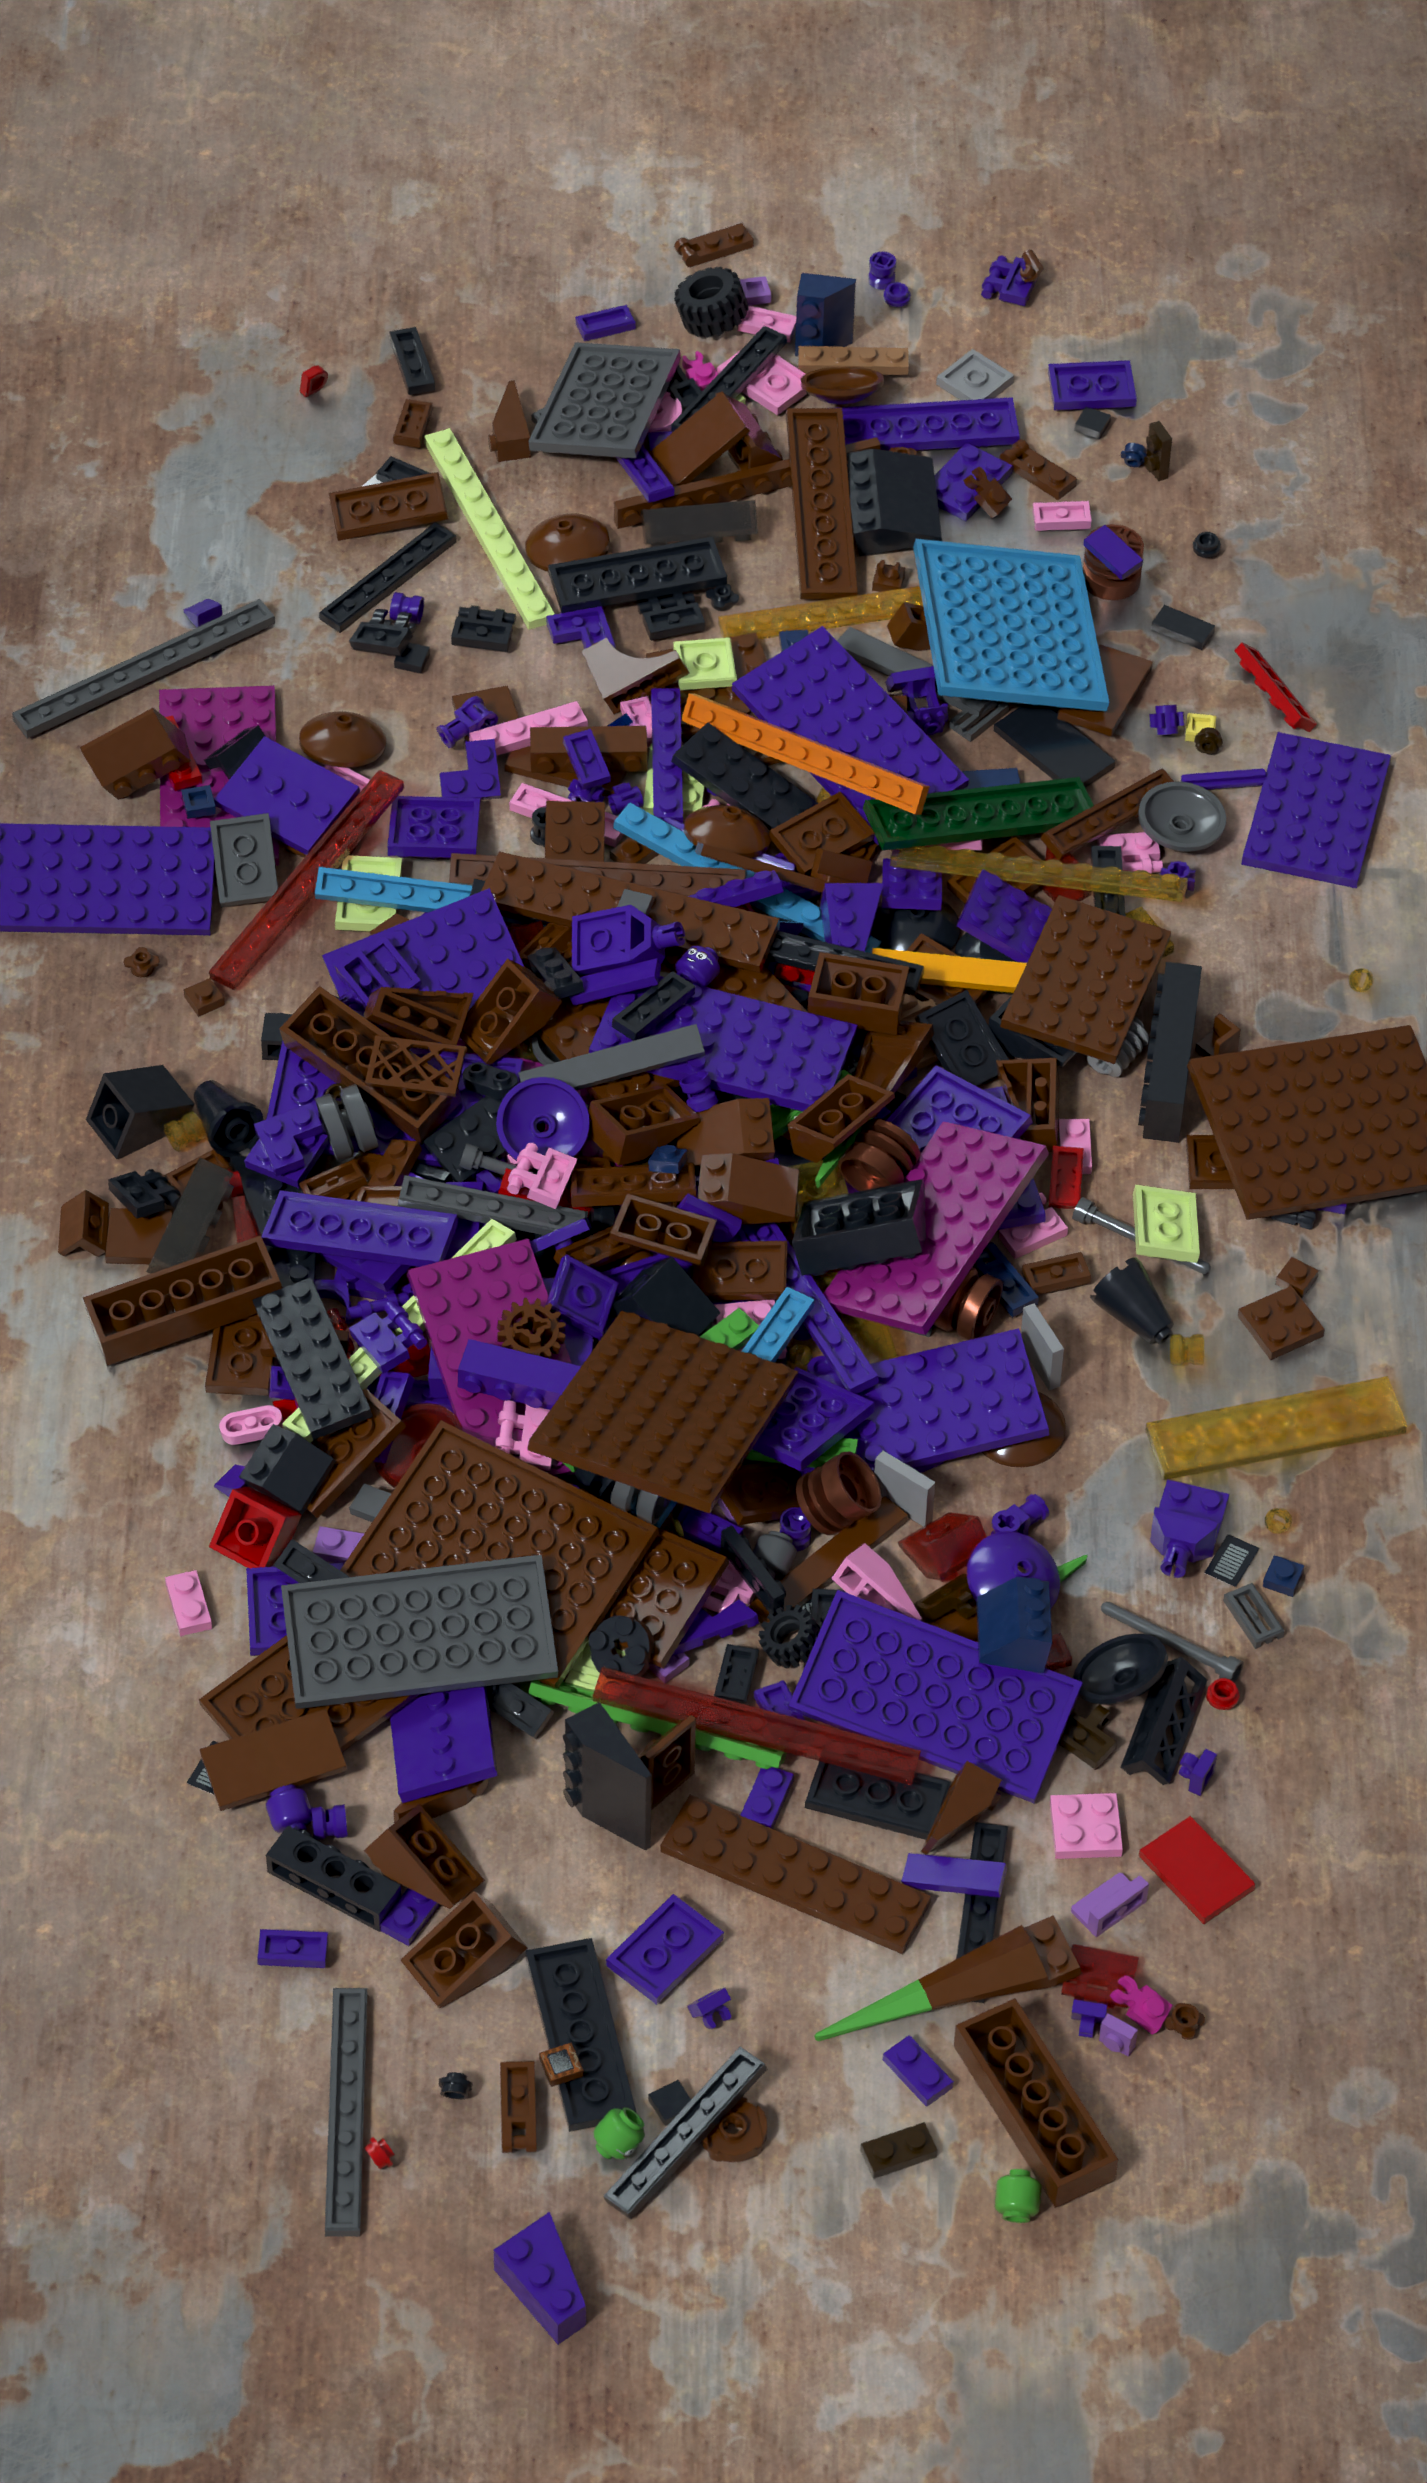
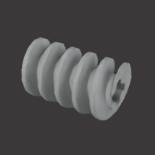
M1137 1017L1135 1018L1115 1064L1087 1056L1088 1064L1098 1073L1107 1074L1112 1077L1120 1076L1123 1069L1129 1066V1062H1132L1136 1055L1141 1053L1143 1047L1149 1044L1150 1039L1142 1022Z

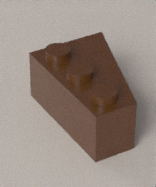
M380 987L370 994L363 1017L379 1029L403 1039L457 1045L474 993L464 992L462 994L438 990L433 992L409 988Z
M1057 1058L996 1060L1000 1087H1003L1007 1102L1030 1114L1033 1121L1021 1135L1022 1140L1045 1145L1048 1152H1053V1146H1058L1060 1080Z

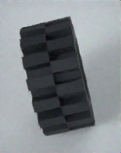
M786 1605V1611L780 1607L776 1609L778 1613L776 1616H773L772 1613L767 1616L770 1621L769 1623L763 1621L761 1627L764 1631H759L758 1636L761 1638L759 1643L770 1659L777 1666L780 1667L782 1665L784 1668L790 1669L791 1664L794 1668L799 1667L800 1660L807 1663V1656L811 1653L821 1628L805 1608L803 1610L801 1606L796 1605L794 1609L792 1605ZM799 1630L798 1634L791 1641L782 1644L783 1639L790 1632Z

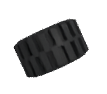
M709 267L702 271H696L695 274L687 276L685 281L678 285V289L674 293V300L685 329L690 334H695L698 337L718 336L726 331H731L734 326H738L742 322L741 319L746 317V311L749 308L740 279L729 268Z

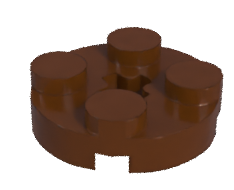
M742 2097L701 2142V2145L708 2152L709 2157L716 2162H741L751 2157H756L761 2153L767 2138L766 2115L758 2105L756 2107L748 2102V2098ZM729 2123H735L736 2128H742L736 2134H730L725 2131L728 2129Z

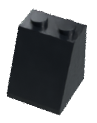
M164 1065L116 1071L103 1074L85 1120L114 1157L121 1159L184 1128L194 1103Z
M672 1256L644 1267L614 1298L610 1314L614 1317H617L621 1311L635 1313L642 1318L656 1323H664L671 1328L686 1333H693L697 1336L703 1335L715 1326L713 1320L721 1313Z

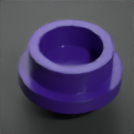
M900 282L889 284L883 294L884 301L893 307L907 305L911 297L908 287Z

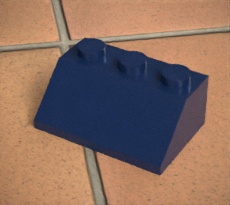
M801 273L797 293L795 356H798L799 346L846 347L853 343L856 279Z
M1015 1577L978 1596L976 1604L979 1663L1043 1673L1052 1645L1049 1582L1036 1578Z

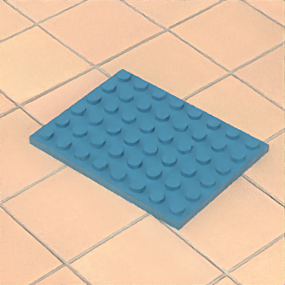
M924 539L915 540L913 549L938 695L1003 701L1006 703L1014 702L1060 708L1086 709L1089 711H1107L1109 698L1080 555Z

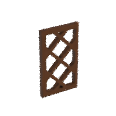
M375 1035L365 1080L366 1086L456 1097L467 1046ZM381 1043L393 1044L399 1047L386 1057L380 1052ZM412 1047L429 1049L430 1053L416 1061L408 1050ZM449 1051L457 1052L458 1056L457 1060L447 1065L439 1054ZM404 1054L411 1065L396 1073L389 1062ZM435 1057L443 1069L428 1077L420 1066ZM383 1066L392 1075L388 1080L374 1078L375 1071ZM416 1070L424 1080L416 1084L403 1082L402 1078ZM446 1074L452 1079L450 1088L439 1087L433 1084V1082Z

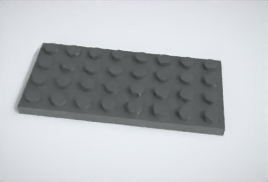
M542 1555L281 1585L296 1709L558 1677Z

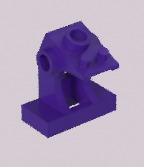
M934 667L891 673L885 681L887 691L889 693L902 690V694L907 697L908 716L926 735L930 736L943 732L944 723L948 721V703L942 705L938 703L935 691L936 678ZM926 698L928 708L922 707L918 710L915 699Z

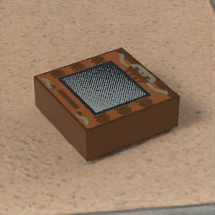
M572 2043L539 2053V2060L551 2087L583 2077V2069Z

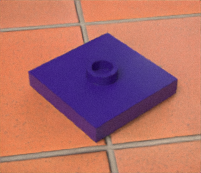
M566 1254L561 1258L546 1305L551 1303L552 1314L560 1311L561 1320L598 1339L603 1335L619 1282Z

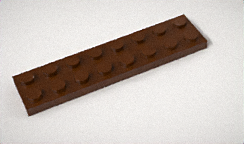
M787 408L786 424L800 599H857L858 590L842 408Z
M693 1795L688 1796L660 1845V1852L902 1955L931 1903V1895Z

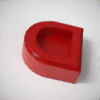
M315 365L302 372L299 392L308 397L319 391L327 382L328 373L320 365Z

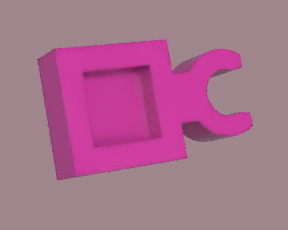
M699 351L695 352V361L688 360L686 355L682 356V367L686 371V377L688 379L693 378L700 390L703 391L718 375L711 362L703 364V355Z
M1127 1975L1123 1976L1118 1980V1983L1125 1988L1126 1994L1116 1989L1111 1992L1110 1997L1118 2004H1127L1130 2008L1126 2015L1153 2035L1159 2031L1173 2005L1149 1986L1145 1985L1139 1990L1133 1978Z

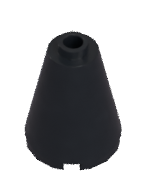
M209 1080L200 1084L194 1092V1101L210 1146L217 1154L223 1157L241 1156L239 1152L247 1148L252 1150L259 1139L255 1132L254 1124L264 1120L261 1110L217 1081Z
M1137 1257L1130 1258L1125 1261L1128 1264L1126 1268L1120 1270L1118 1267H1115L1102 1278L1093 1289L1096 1295H1090V1298L1096 1305L1148 1343L1153 1344L1157 1342L1162 1344L1173 1334L1171 1328L1174 1323L1142 1262Z

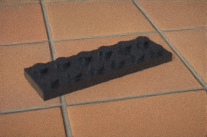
M713 536L548 565V574L561 613L727 585V575Z
M708 722L673 754L671 760L672 763L729 805L744 809L760 819L769 832L771 829L818 804V802Z
M311 1277L252 1300L313 1440L373 1417L368 1402Z
M592 1938L526 1950V1961L548 2050L572 2043L583 2069V2077L557 2085L569 2132L596 2127L611 2109H623L626 2107L636 2112Z

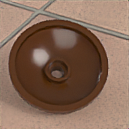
M860 367L818 369L801 377V387L805 392L820 401L832 403L838 408L850 407L851 403L865 400L876 393L884 384V377L881 373Z
M578 513L556 515L544 520L530 532L525 543L526 554L534 566L548 572V565L605 555L610 544L609 533L606 527L593 517Z
M335 711L318 715L304 724L300 730L299 744L307 756L319 763L334 767H357L377 760L384 753L386 735L377 723L366 716L353 712Z
M715 805L703 807L690 813L684 822V834L695 846L699 842L748 858L759 856L770 847L771 838L765 824L751 813L735 806Z
M1038 1391L1049 1428V1436L983 1451L982 1453L994 1462L1019 1468L1035 1466L1049 1460L1061 1448L1066 1433L1065 1418L1059 1406L1051 1398Z

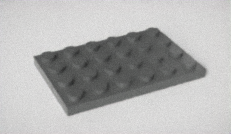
M575 342L528 441L530 451L595 455L598 457L636 458L681 360L680 349Z

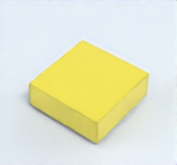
M1187 713L1185 741L1195 742V736L1203 728L1211 727L1215 729L1216 716Z

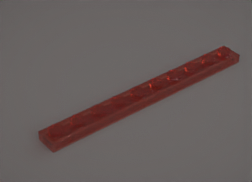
M380 769L209 970L210 979L232 990H235L313 898L319 867L337 869L403 791L405 788L403 780Z
M604 1667L601 1668L593 1694V1702H600L601 1704L677 1724L692 1715L696 1718V1729L908 1785L913 1783L921 1753L920 1750Z

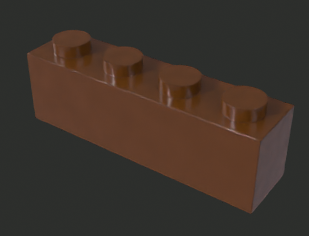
M647 726L530 727L531 773H575L563 744V737L587 729H591L609 772L647 771Z

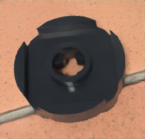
M618 1615L606 1619L597 1627L596 1631L591 1633L588 1641L591 1647V1659L597 1671L604 1678L628 1682L641 1677L648 1670L651 1654H654L655 1650L654 1638L648 1626L640 1620ZM619 1642L628 1643L624 1657L621 1654H617L616 1649Z

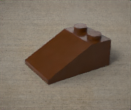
M507 958L467 1013L460 1038L486 1064L491 1065L544 1027L562 1001L531 970Z
M661 1084L591 1101L588 1112V1136L620 1166L644 1160L653 1154L657 1147L668 1144L698 1124L700 1116L667 1084Z
M769 1098L736 1099L713 1105V1107L704 1111L695 1112L700 1116L699 1123L676 1138V1148L687 1149L688 1161L686 1163L693 1162L695 1172H700L702 1155L733 1153L762 1161L773 1159L775 1150Z
M733 1153L702 1155L697 1198L741 1219L742 1224L796 1221L800 1171Z
M692 1715L668 1730L658 1740H651L639 1755V1758L652 1775L651 1810L695 1773L696 1718Z
M420 1804L386 1829L364 1850L372 1863L386 1877L448 1909H451L485 1881Z
M473 1891L401 1959V1962L437 2007L442 2008L503 1972L528 1947L494 1905L479 1893Z

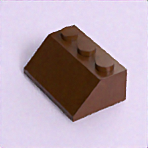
M728 396L750 429L748 434L726 451L737 469L741 471L783 460L778 449L775 450L771 444L768 433L766 431L763 432L759 426L756 415L754 413L751 414L744 403Z
M154 708L145 711L80 747L82 754L101 786L118 800L129 796L134 791L153 783L158 778L177 770L182 765L191 761L185 733Z
M820 952L808 997V1013L858 1025L857 1029L897 1035L903 1011L909 966Z
M846 1075L788 1124L794 1154L818 1163L895 1098L894 1093L852 1075Z
M626 1194L610 1233V1239L660 1255L672 1256L674 1259L703 1267L711 1249L717 1220Z

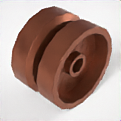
M972 1267L934 1322V1326L947 1332L957 1328L958 1336L965 1340L982 1337L998 1308L1003 1291V1282L989 1274L979 1278L978 1271Z

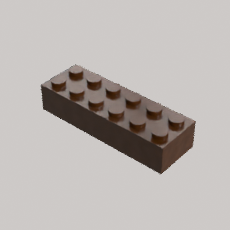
M321 986L279 1028L285 1047L335 1083H341L347 1087L356 1084L363 1102L365 1101L368 1107L418 1141L421 1145L424 1144L423 1140L431 1136L462 1102L459 1088L456 1097L366 1086L365 1080L375 1041L374 1037L375 1035L390 1036ZM381 1043L380 1052L386 1057L399 1047L393 1044ZM408 1050L416 1061L420 1059V1057ZM404 1054L389 1062L396 1073L411 1065ZM428 1063L420 1066L428 1077L438 1072L437 1069ZM385 1066L376 1070L374 1074L376 1079L388 1080L392 1077ZM416 1070L402 1078L403 1082L419 1084L424 1081ZM444 1075L433 1082V1084L439 1087L450 1088L452 1080Z
M260 1235L85 1296L83 1301L107 1366L257 1314L252 1300L279 1290L282 1286Z
M1016 1998L955 2025L954 2048L1055 2208L1116 2179L1117 2156Z

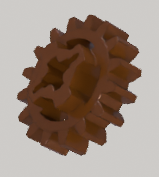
M524 1298L523 1306L512 1302L511 1312L508 1310L502 1311L501 1318L503 1320H498L497 1330L500 1331L497 1332V1342H503L502 1347L551 1359V1352L558 1355L561 1349L560 1344L565 1342L566 1335L563 1332H565L566 1324L559 1322L561 1319L560 1311L551 1313V1303L542 1307L540 1306L541 1301L539 1298L536 1299L534 1304H530L528 1299ZM522 1318L520 1322L514 1323L517 1319ZM549 1341L546 1345L541 1347V1344L543 1342Z

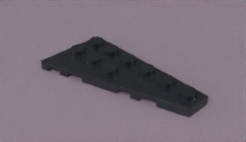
M230 1156V1165L233 1172L238 1171L241 1177L246 1206L258 1236H262L280 1190L302 1193L301 1188L291 1186L246 1168L244 1160L247 1156ZM322 1157L318 1159L305 1180L322 1173ZM266 1246L282 1288L310 1277L315 1284L317 1253Z

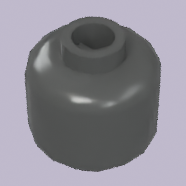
M770 1531L769 1534L761 1535L753 1550L757 1558L761 1557L765 1561L769 1574L773 1579L783 1578L789 1573L797 1554V1550L792 1544L793 1540L789 1536L777 1531Z

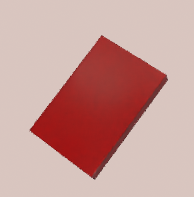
M1191 1816L1139 1850V1857L1203 1924L1255 1890V1883Z

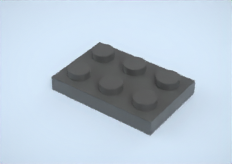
M269 813L210 821L220 906L228 907L280 899Z

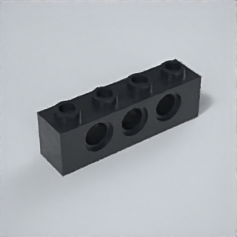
M288 1825L266 1853L267 1872L378 1932H381L383 1920L401 1898V1885L398 1882L375 1872L361 1860H353L343 1855L335 1846L324 1845L304 1830L298 1831ZM304 1860H312V1862H309V1863H305V1862H302V1861H304ZM332 1875H341L337 1878L330 1877ZM360 1890H369L366 1893L358 1892Z

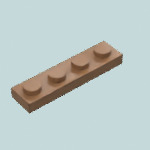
M799 346L798 369L804 373H809L814 370L831 367H860L875 370L882 375H908V348Z

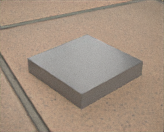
M972 349L939 374L936 385L959 400L991 399L998 396L1014 383V375Z
M1035 1303L1023 1307L1021 1336L1028 1359L1050 1391L1060 1387L1064 1348Z
M882 1451L875 1459L874 1473L880 1486L882 1498L886 1496L908 1514V1518L926 1527L933 1519L935 1481Z

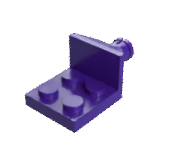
M632 905L572 916V969L578 976L655 958H658L661 965L665 958V949L667 947L684 945L685 939H678V937L685 936L684 928L680 922H673L663 926L659 925Z
M1167 1479L1159 1508L1155 1507L1150 1537V1542L1161 1555H1164L1160 1569L1165 1575L1170 1576L1172 1567L1175 1565L1174 1578L1183 1577L1186 1573L1188 1561L1197 1562L1213 1556L1228 1505L1229 1494Z

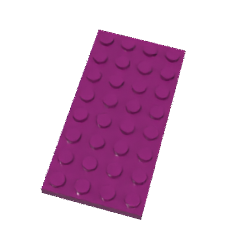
M275 685L159 689V713L164 717L173 715L179 729L185 733L188 748L202 775L201 784L184 789L210 785L213 798H215L229 779L221 767L210 770L204 759L244 729L259 725L265 736L276 742ZM167 774L160 777V826L211 827L210 821L237 818L216 807V814L187 819L181 790L174 791ZM272 837L275 864L279 866V840Z
M943 1121L921 1152L916 1165L912 1166V1170L905 1175L903 1183L919 1179L924 1180L926 1240L923 1252L911 1258H902V1256L890 1258L881 1264L869 1262L859 1264L850 1270H843L841 1268L824 1292V1296L834 1311L926 1335L1049 1155L1046 1146Z
M529 1239L408 1270L407 1274L459 1429L494 1447L496 1438L500 1436L499 1413L503 1411L504 1401L506 1400H500L495 1396L479 1392L471 1393L465 1389L458 1388V1368L469 1339L502 1347L503 1342H497V1332H500L497 1330L498 1320H503L501 1318L503 1310L511 1312L512 1302L523 1306L524 1298H527L530 1304H534L536 1299L539 1298L541 1301L540 1306H546L548 1294ZM522 1318L517 1319L514 1323L520 1322ZM549 1341L543 1342L541 1344V1347L546 1345ZM565 1343L560 1344L561 1349L558 1355L551 1352V1359L572 1364ZM516 1402V1413L525 1415L526 1404ZM513 1428L512 1439L514 1441L522 1440L523 1429ZM510 1454V1455H512V1456H514V1457H516V1458L519 1459V1456H520V1455ZM554 1459L551 1461L550 1471H545L559 1479L575 1475L562 1462Z

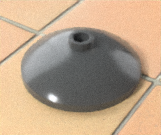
M1167 782L1157 785L1144 795L1139 806V822L1144 832L1156 843L1176 851H1198L1210 847L1220 839L1226 825V812L1219 799L1205 788L1192 783Z

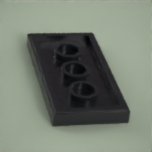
M1024 704L994 724L993 731L1053 780L1080 777L1086 788L1115 768L1116 761L1071 724L1059 720L1058 714L1048 706Z
M823 1749L805 1801V1808L926 1840L951 1782Z

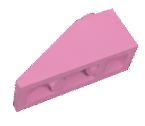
M865 1543L844 1559L831 1578L848 1594L914 1619H922L890 1565Z

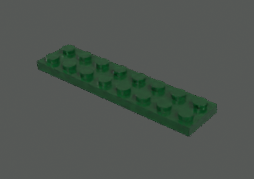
M1074 777L928 793L921 815L910 813L878 799L865 800L863 810L882 851L1044 833L1094 806L1081 778Z

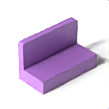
M1117 1873L1072 1905L1071 1913L1097 1938L1147 1902L1149 1884L1140 1875L1130 1882L1122 1873Z

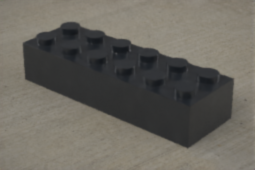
M1166 962L1165 974H1158L1156 991H1161L1162 993H1156L1153 1014H1159V1016L1153 1015L1150 1037H1156V1039L1150 1038L1147 1060L1153 1061H1147L1145 1067L1144 1083H1149V1085H1143L1140 1106L1146 1108L1140 1107L1138 1125L1144 1126V1139L1179 1143L1189 1071L1187 1064L1191 1056L1202 966Z

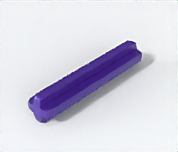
M1264 769L1183 774L1181 782L1192 783L1206 790L1262 786L1267 774Z

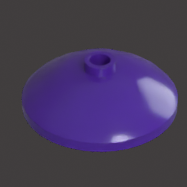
M549 1077L531 1078L514 1086L503 1098L497 1113V1133L505 1151L516 1161L520 1151L525 1149L528 1143L536 1144L538 1147L537 1153L544 1156L548 1148H552L575 1157L584 1146L588 1136L589 1114L582 1097L567 1083ZM540 1123H545L549 1129L546 1132H540L537 1126Z
M1005 1531L986 1537L974 1548L967 1564V1581L976 1601L978 1596L1015 1577L1048 1581L1050 1610L1054 1606L1060 1591L1059 1571L1051 1554L1038 1541L1022 1533ZM1018 1566L1022 1567L1025 1573L1020 1572Z

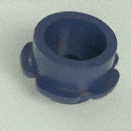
M1128 443L1125 445V449L1121 451L1120 456L1124 459L1126 465L1139 467L1144 464L1147 449L1138 443Z

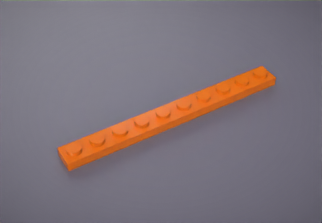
M689 693L681 719L682 722L700 729L708 722L740 745L910 813L922 814L930 786L698 694Z

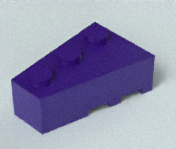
M825 883L820 907L826 943L866 952L884 883Z
M549 2211L494 2249V2271L557 2345H559L586 2326V2304Z

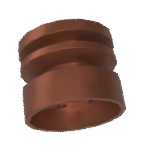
M1106 525L1143 559L1144 543L1137 532L1124 525ZM1102 526L1092 530L1089 535H1091L1093 532H1095ZM1085 547L1083 573L1086 588L1092 595L1104 600L1115 601L1126 599L1138 590L1142 567L1121 580Z
M870 1119L864 1124L862 1131L857 1134L855 1143L848 1147L839 1160L838 1168L844 1179L859 1192L903 1183L905 1175L912 1170L913 1165H916L921 1153L915 1141L901 1128L882 1119Z
M850 1451L842 1452L828 1460L823 1466L816 1467L811 1472L804 1474L797 1481L796 1485L797 1500L803 1514L814 1528L825 1535H835L841 1532L843 1528L851 1526L854 1521L861 1520L875 1512L881 1504V1490L875 1474L860 1456Z

